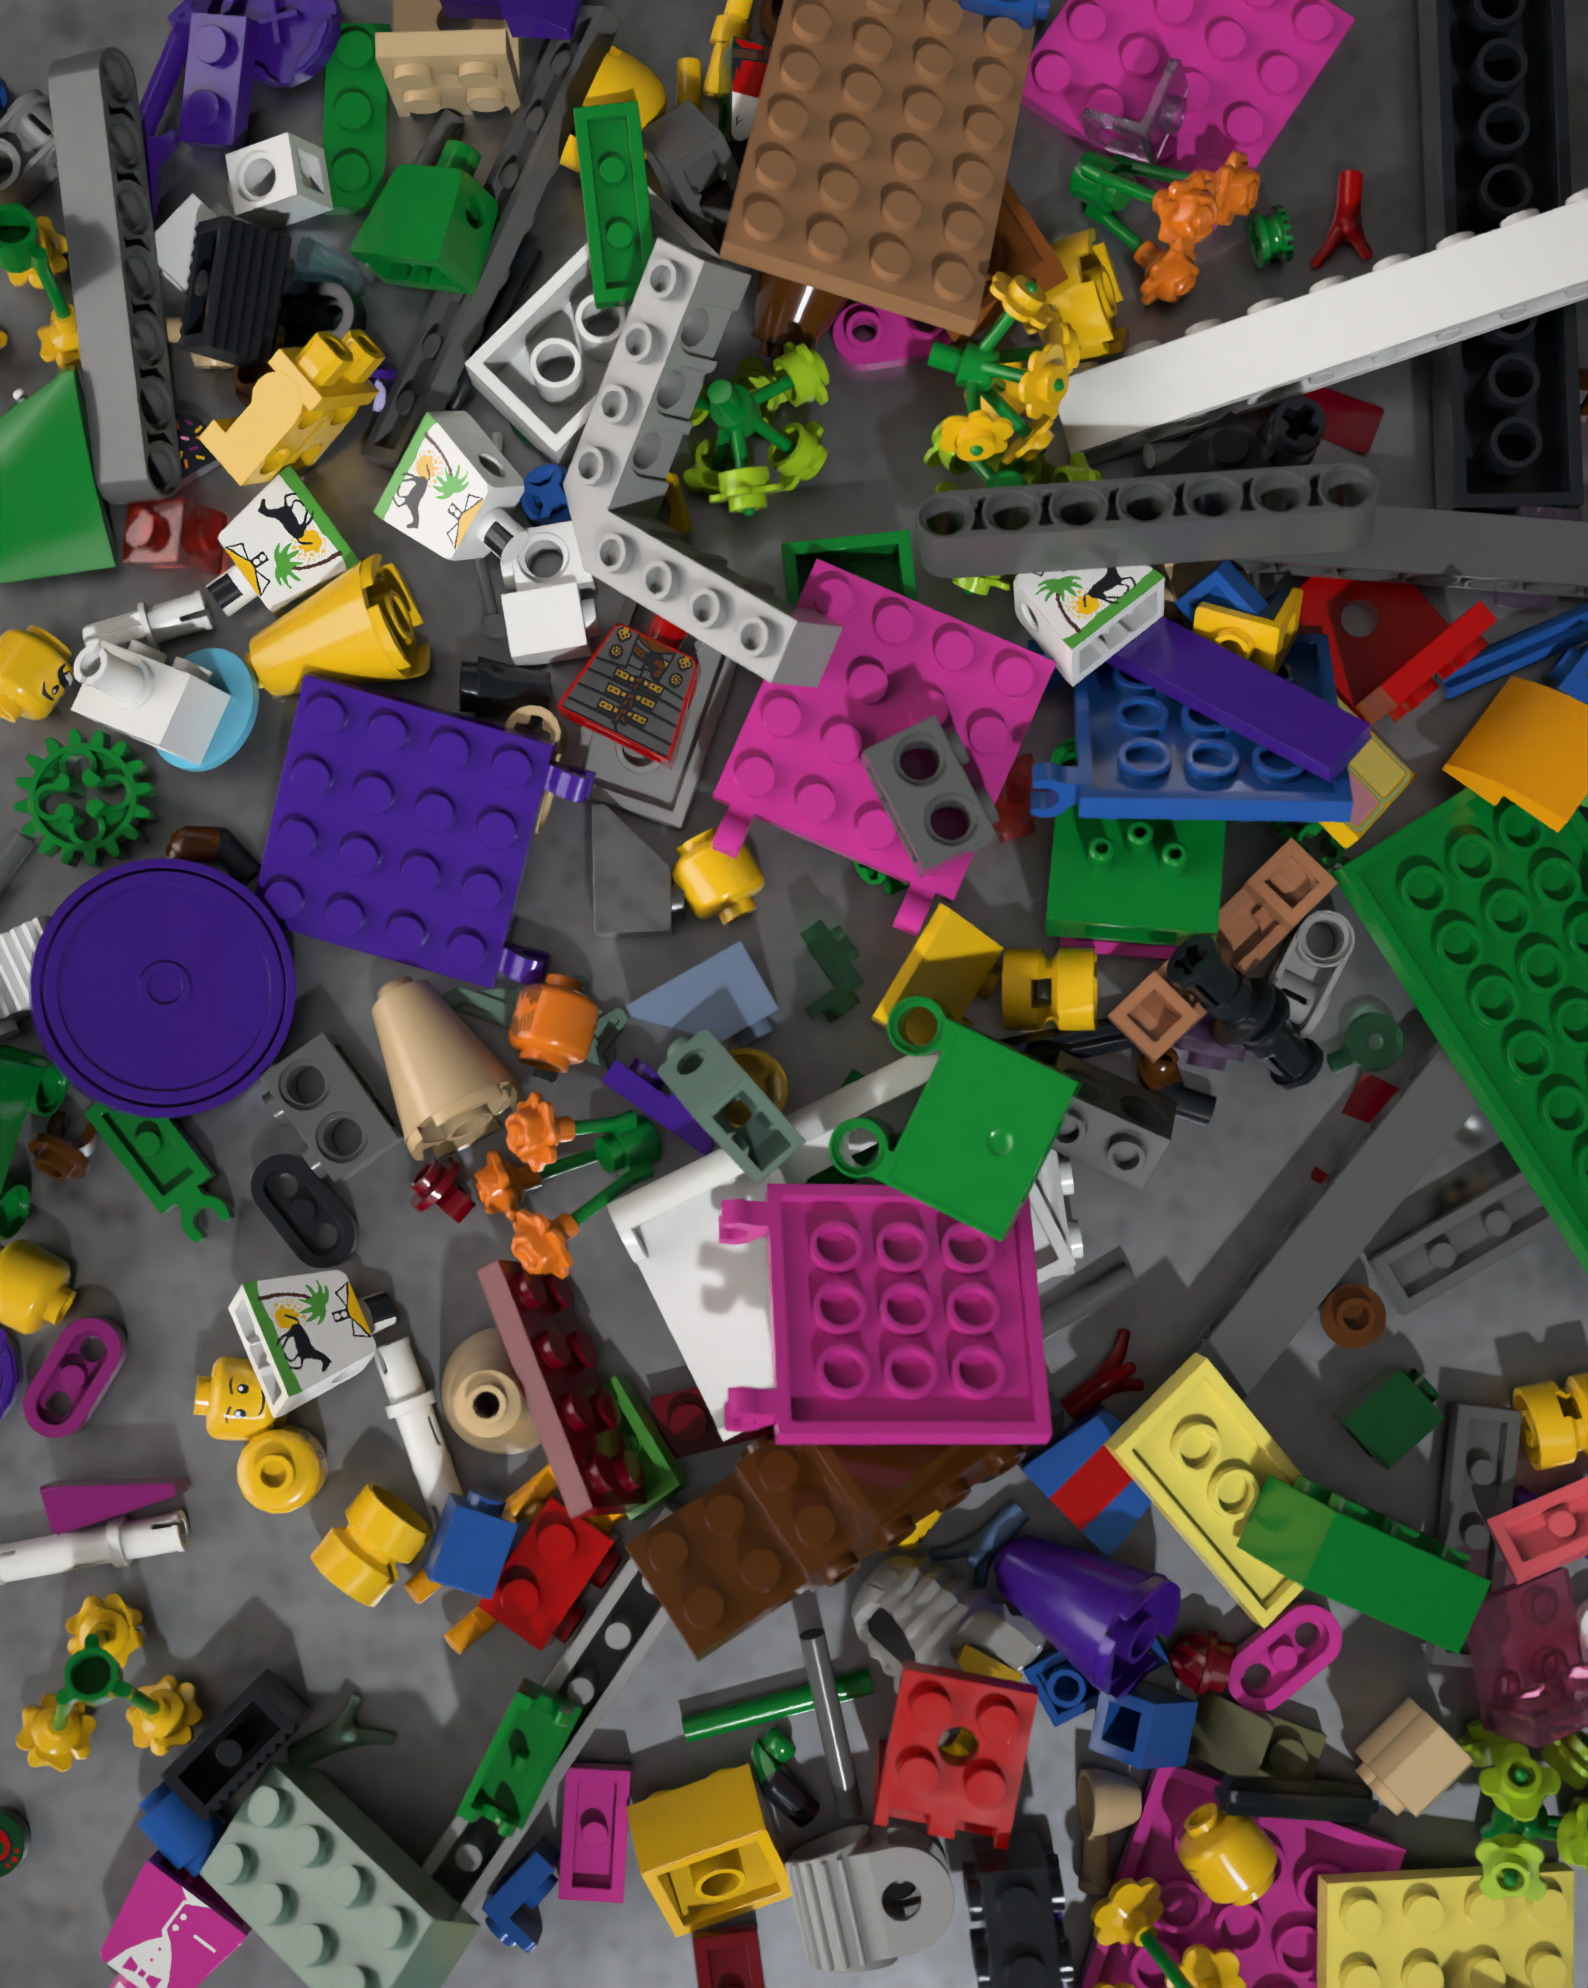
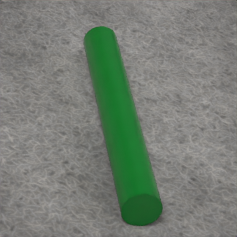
M868 1668L835 1677L840 1703L875 1694ZM806 1684L681 1717L686 1741L690 1743L815 1710L810 1685Z

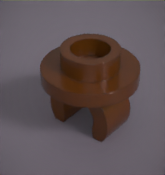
M61 1110L57 1111L49 1119L47 1134L37 1133L30 1140L28 1148L35 1157L33 1164L43 1174L58 1181H67L69 1177L83 1178L90 1169V1162L86 1157L90 1156L98 1145V1132L89 1123L79 1138L73 1140L63 1138L62 1135L67 1130L69 1122L67 1113Z
M1355 1283L1343 1284L1330 1291L1323 1300L1320 1309V1322L1325 1334L1334 1343L1346 1348L1358 1349L1372 1344L1382 1334L1386 1324V1310L1379 1295L1369 1287Z

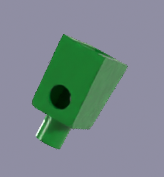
M451 139L446 141L436 166L403 163L395 168L353 240L349 252L385 284L474 295L498 214L497 201L473 178L481 160L479 152L464 142Z

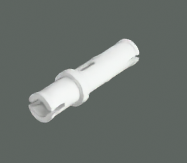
M405 1336L377 1346V1352L373 1357L390 1402L384 1406L388 1419H396L414 1475L418 1481L433 1524L432 1529L435 1532L449 1493L451 1492L463 1497L464 1494L432 1407V1403L437 1401L433 1388L426 1389L410 1345V1337Z
M175 1510L168 1514L130 1521L125 1515L109 1518L107 1525L70 1531L60 1535L56 1533L10 1543H0V1585H4L7 1582L113 1563L117 1569L132 1566L135 1559L176 1551L185 1552L190 1546L188 1539H182V1537L190 1536L187 1517L183 1510Z

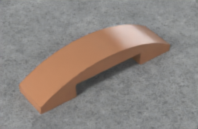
M1292 837L1245 882L1244 886L1219 911L1216 942L1221 948V957L1231 967L1239 969L1245 976L1338 884ZM1169 959L1157 971L1154 970L1107 1017L1153 1063L1208 1013L1200 1005L1199 999L1188 988L1176 987L1170 981L1166 968Z

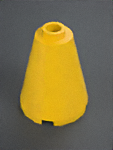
M379 553L364 558L253 636L249 643L250 652L245 654V662L251 667L256 677L258 688H265L273 696L299 694L304 674L309 672L360 686L414 679L424 675L430 668L431 653L429 642L417 645L413 627L424 624L413 594L398 568L392 562L380 566L383 555Z

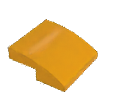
M1511 676L1442 770L1494 806L1497 805L1503 796L1507 797L1558 833L1588 794V705L1553 688Z

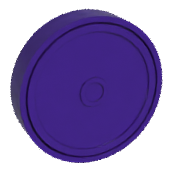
M169 858L144 859L113 867L94 876L71 893L57 908L38 941L32 959L28 987L29 1008L36 1035L46 1056L61 1076L81 1094L99 1105L129 1116L151 1119L180 1118L218 1107L235 1098L257 1081L272 1064L287 1037L293 1018L296 999L295 969L287 940L278 922L261 900L243 884L217 869L200 863Z

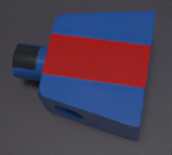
M1150 1397L1123 1423L1104 1405L1098 1404L1079 1420L1073 1421L1064 1427L1054 1442L1018 1464L1025 1475L1107 1558H1111L1118 1551L1151 1504V1500L1103 1444Z

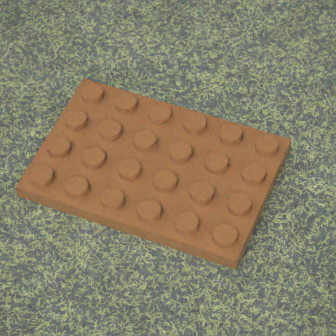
M783 0L718 258L970 337L978 322L1036 27L1032 26L1030 31L1021 28L1017 22L1007 17L992 19L963 10L959 5V1Z

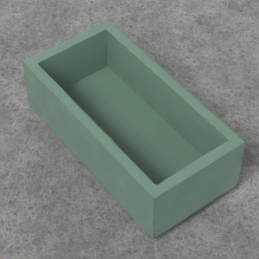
M269 1761L199 1872L309 1988H442L481 1926L318 1769Z

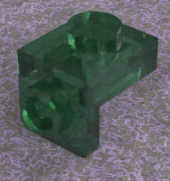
M820 919L801 932L800 939L834 989L805 1008V1012L812 1022L824 1015L831 1024L861 1003L855 992L864 986L865 981L851 963L860 957V954L847 934L839 925L829 931Z

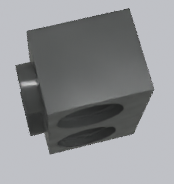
M688 99L642 130L644 153L672 210L719 255L740 170L722 132Z
M936 715L863 750L860 763L919 878L990 844L996 836L992 824L999 821L995 805L986 789L982 785L973 789L962 768V765L969 762V758L960 737L952 726L943 730ZM910 750H923L934 759L936 773L926 780L911 779L903 772L900 766V757ZM942 808H951L958 811L966 822L965 835L956 840L942 839L931 827V815Z
M320 1033L260 1076V1079L269 1090L262 1096L264 1103L282 1126L286 1127L292 1122L306 1142L299 1148V1151L308 1166L320 1179L329 1175L333 1182H345L404 1139L401 1128L334 1034ZM315 1067L324 1077L325 1088L317 1101L308 1104L298 1096L296 1081L300 1073L305 1069ZM349 1118L360 1127L362 1142L356 1152L346 1156L335 1148L332 1135L336 1125L342 1120Z
M1060 1050L1053 1067L1084 1082L1051 1149L1144 1190L1171 1141L1177 1102Z

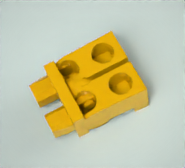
M361 329L349 330L342 340L329 331L317 332L305 347L280 348L268 362L276 372L266 373L257 381L253 388L252 402L239 417L213 420L199 436V439L240 486L270 482L289 465L292 466L299 477H302L355 416L359 406L369 405L380 392L368 378L386 357Z

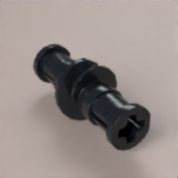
M1193 936L1175 949L1166 967L1167 976L1176 987L1188 988L1199 999L1203 1009L1212 1016L1209 1032L1210 1037L1216 1044L1223 1048L1237 1047L1242 1044L1244 1049L1253 1058L1261 1060L1270 1069L1271 1079L1279 1088L1286 1091L1306 1086L1317 1076L1324 1061L1323 1051L1314 1040L1302 1038L1293 1029L1291 1022L1288 1020L1290 1017V1002L1280 988L1275 984L1269 983L1266 978L1248 979L1239 969L1231 967L1221 957L1220 946L1210 936Z

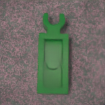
M97 1103L84 1112V1115L160 1214H167L176 1206L181 1209V1226L184 1233L191 1240L199 1243L208 1238L207 1233L201 1228L198 1221L200 1212L206 1207L212 1208L223 1222H229L235 1217L233 1208L226 1199L218 1195H209L204 1189L203 1185L217 1174L174 1118L151 1119L129 1116L110 1110Z

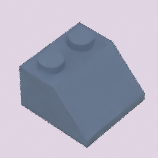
M741 940L625 1005L630 1015L639 1023L682 1035H696L700 1030L708 1029L720 1044L725 1047L735 1041L738 1042L741 1048L750 1047L776 1032L771 1021L781 1016L779 1007Z

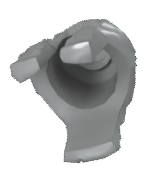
M903 1554L885 1559L872 1570L861 1584L852 1605L851 1616L856 1627L858 1639L867 1644L870 1657L880 1660L884 1673L894 1678V1691L896 1694L898 1693L904 1660L964 1671L950 1651L967 1644L994 1655L1006 1666L1018 1671L1029 1666L1035 1660L1046 1642V1638L1036 1628L1031 1627L1024 1616L1011 1615L1006 1604L992 1603L986 1591L972 1590L967 1579L953 1578L949 1567L943 1564L935 1565L931 1556L917 1557L911 1554ZM953 1727L946 1730L939 1739L940 1747L950 1746L956 1740L962 1728Z

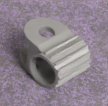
M866 1824L847 1826L824 1834L806 1843L796 1851L791 1852V1856L785 1857L786 1871L807 1966H814L815 1970L856 1973L887 1967L895 1963L900 1956L920 1952L933 1945L944 1934L951 1922L954 1912L955 1895L946 1858L940 1846L931 1836L913 1826L892 1824L887 1825V1827L881 1826L869 1829V1826ZM899 1880L914 1884L910 1892L901 1896L890 1895L884 1891L888 1885Z

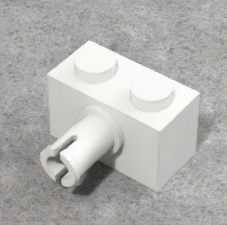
M102 640L100 646L92 644L85 647L79 653L74 663V675L76 680L82 683V686L73 703L72 711L115 732L199 766L201 765L231 698V695L208 683L212 675L211 671L177 656L172 667L164 664L168 657L166 654L136 640L131 641L128 649Z

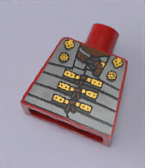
M656 613L645 634L624 624L617 623L561 698L557 708L562 717L672 769L678 755L701 675L700 662L680 652L688 633Z

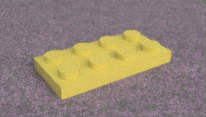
M1195 1352L1103 1445L1249 1618L1265 1629L1304 1587L1237 1547V1544L1268 1476L1271 1475L1294 1485L1298 1474L1303 1475L1209 1359Z
M1564 1862L1541 1863L1540 1876L1547 1882V1893L1538 1901H1528L1523 1896H1504L1499 1900L1486 1897L1479 1889V1880L1484 1875L1483 1866L1318 1875L1317 1988H1574L1575 1870Z

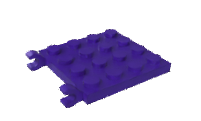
M309 672L304 674L255 895L269 909L280 928L491 989L498 983L500 972L508 978L523 984L539 983L540 978L544 979L550 953L510 943L508 939L545 791L547 790L563 799L584 804L585 799L591 796L597 772L554 761L558 743L556 741Z

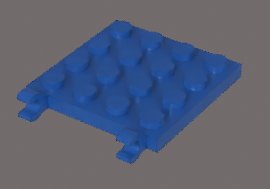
M1297 634L1293 646L1276 675L1339 707L1328 635ZM1034 639L1028 641V650L1048 658ZM1106 662L1073 686L1076 766H1061L1052 762H1040L1032 765V788L1051 789L1049 791H1030V815L1040 818L1058 816L1066 811L1068 807L1078 804L1079 818L1171 819L1177 821L1238 820L1243 822L1305 821L1309 823L1350 822L1353 807L1348 765L1330 783ZM1056 667L1053 669L1044 692L1055 689L1065 680Z

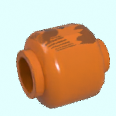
M548 974L545 983L528 984L522 988L517 998L508 1032V1041L513 1048L520 1052L518 1060L521 1063L543 1071L567 1073L569 1065L580 1064L587 1059L600 1009L593 999L582 993L584 987L582 982L563 975Z

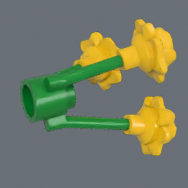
M14 201L11 204L0 205V268L8 273L10 282L14 286L22 287L29 280L35 289H45L53 306L50 317L51 325L42 326L37 331V335L42 342L40 350L42 360L46 362L56 361L61 369L71 365H76L77 369L81 368L75 308L73 305L66 303L55 278L56 275L64 273L68 269V262L63 256L64 253L68 252L66 237L55 231L52 221L48 216H40L35 219L33 214L24 208L21 202ZM0 330L1 349L7 345L8 336Z
M117 1592L110 1593L105 1597L104 1601L96 1595H89L84 1600L80 1612L69 1618L65 1624L66 1630L74 1635L67 1645L68 1652L72 1654V1657L67 1661L64 1668L63 1681L66 1687L61 1689L56 1695L53 1693L44 1695L41 1699L40 1707L34 1705L25 1707L22 1712L23 1728L16 1737V1745L19 1749L24 1751L30 1750L27 1762L31 1767L50 1766L59 1772H66L71 1768L73 1758L76 1760L86 1759L90 1755L91 1749L89 1738L96 1728L97 1721L93 1716L83 1715L85 1704L101 1706L110 1702L115 1696L132 1704L126 1712V1719L133 1726V1743L135 1746L141 1749L151 1746V1751L154 1754L164 1756L174 1746L188 1745L194 1739V1731L191 1727L202 1722L204 1713L196 1703V1687L192 1683L185 1682L179 1685V1681L175 1676L166 1675L156 1685L141 1686L137 1690L129 1683L123 1681L122 1668L125 1667L129 1655L135 1649L142 1646L145 1637L141 1630L136 1629L142 1623V1612L128 1607L122 1596Z

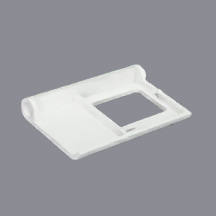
M941 1052L936 1055L920 1057L907 1055L786 1115L787 1120L802 1135L806 1142L757 1186L729 1155L720 1148L607 1204L613 1223L629 1255L638 1264L714 1419L723 1442L742 1433L725 1430L724 1403L728 1401V1388L738 1386L773 1388L767 1237L757 1238L749 1243L738 1245L719 1243L718 1217L722 1215V1200L745 1199L749 1201H765L768 1183L806 1184L811 1176L834 1165L830 1158L828 1147L831 1134L839 1124L848 1119L873 1116L887 1122L895 1134L903 1131ZM860 1127L850 1136L849 1152L853 1156L877 1144L878 1140L870 1130ZM1034 1183L1029 1197L1037 1280L1039 1284L1077 1264L1036 1183Z

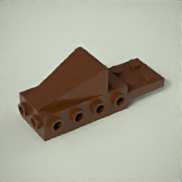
M768 1433L751 1442L742 1451V1460L734 1464L736 1470L734 1474L624 1546L696 1661L699 1662L805 1590L809 1589L813 1593L825 1584L828 1587H832L843 1582L859 1569L862 1559L880 1547L888 1550L900 1544L916 1530V1523L936 1510L939 1513H944L952 1509L971 1493L970 1487L991 1473L994 1477H997L1012 1469L1025 1457V1451L1028 1449L1029 1444H775V1435Z

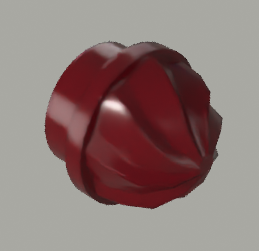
M1211 1629L1185 1633L1177 1640L1169 1653L1171 1669L1175 1678L1181 1680L1196 1694L1204 1695L1206 1690L1223 1693L1230 1675L1234 1644L1232 1641L1218 1638L1217 1631Z

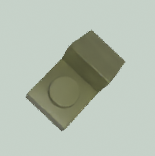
M1206 1690L1204 1695H1198V1707L1188 1753L1227 1774L1312 1780L1327 1739V1735L1322 1730L1271 1711H1253L1241 1706L1233 1697L1223 1693Z

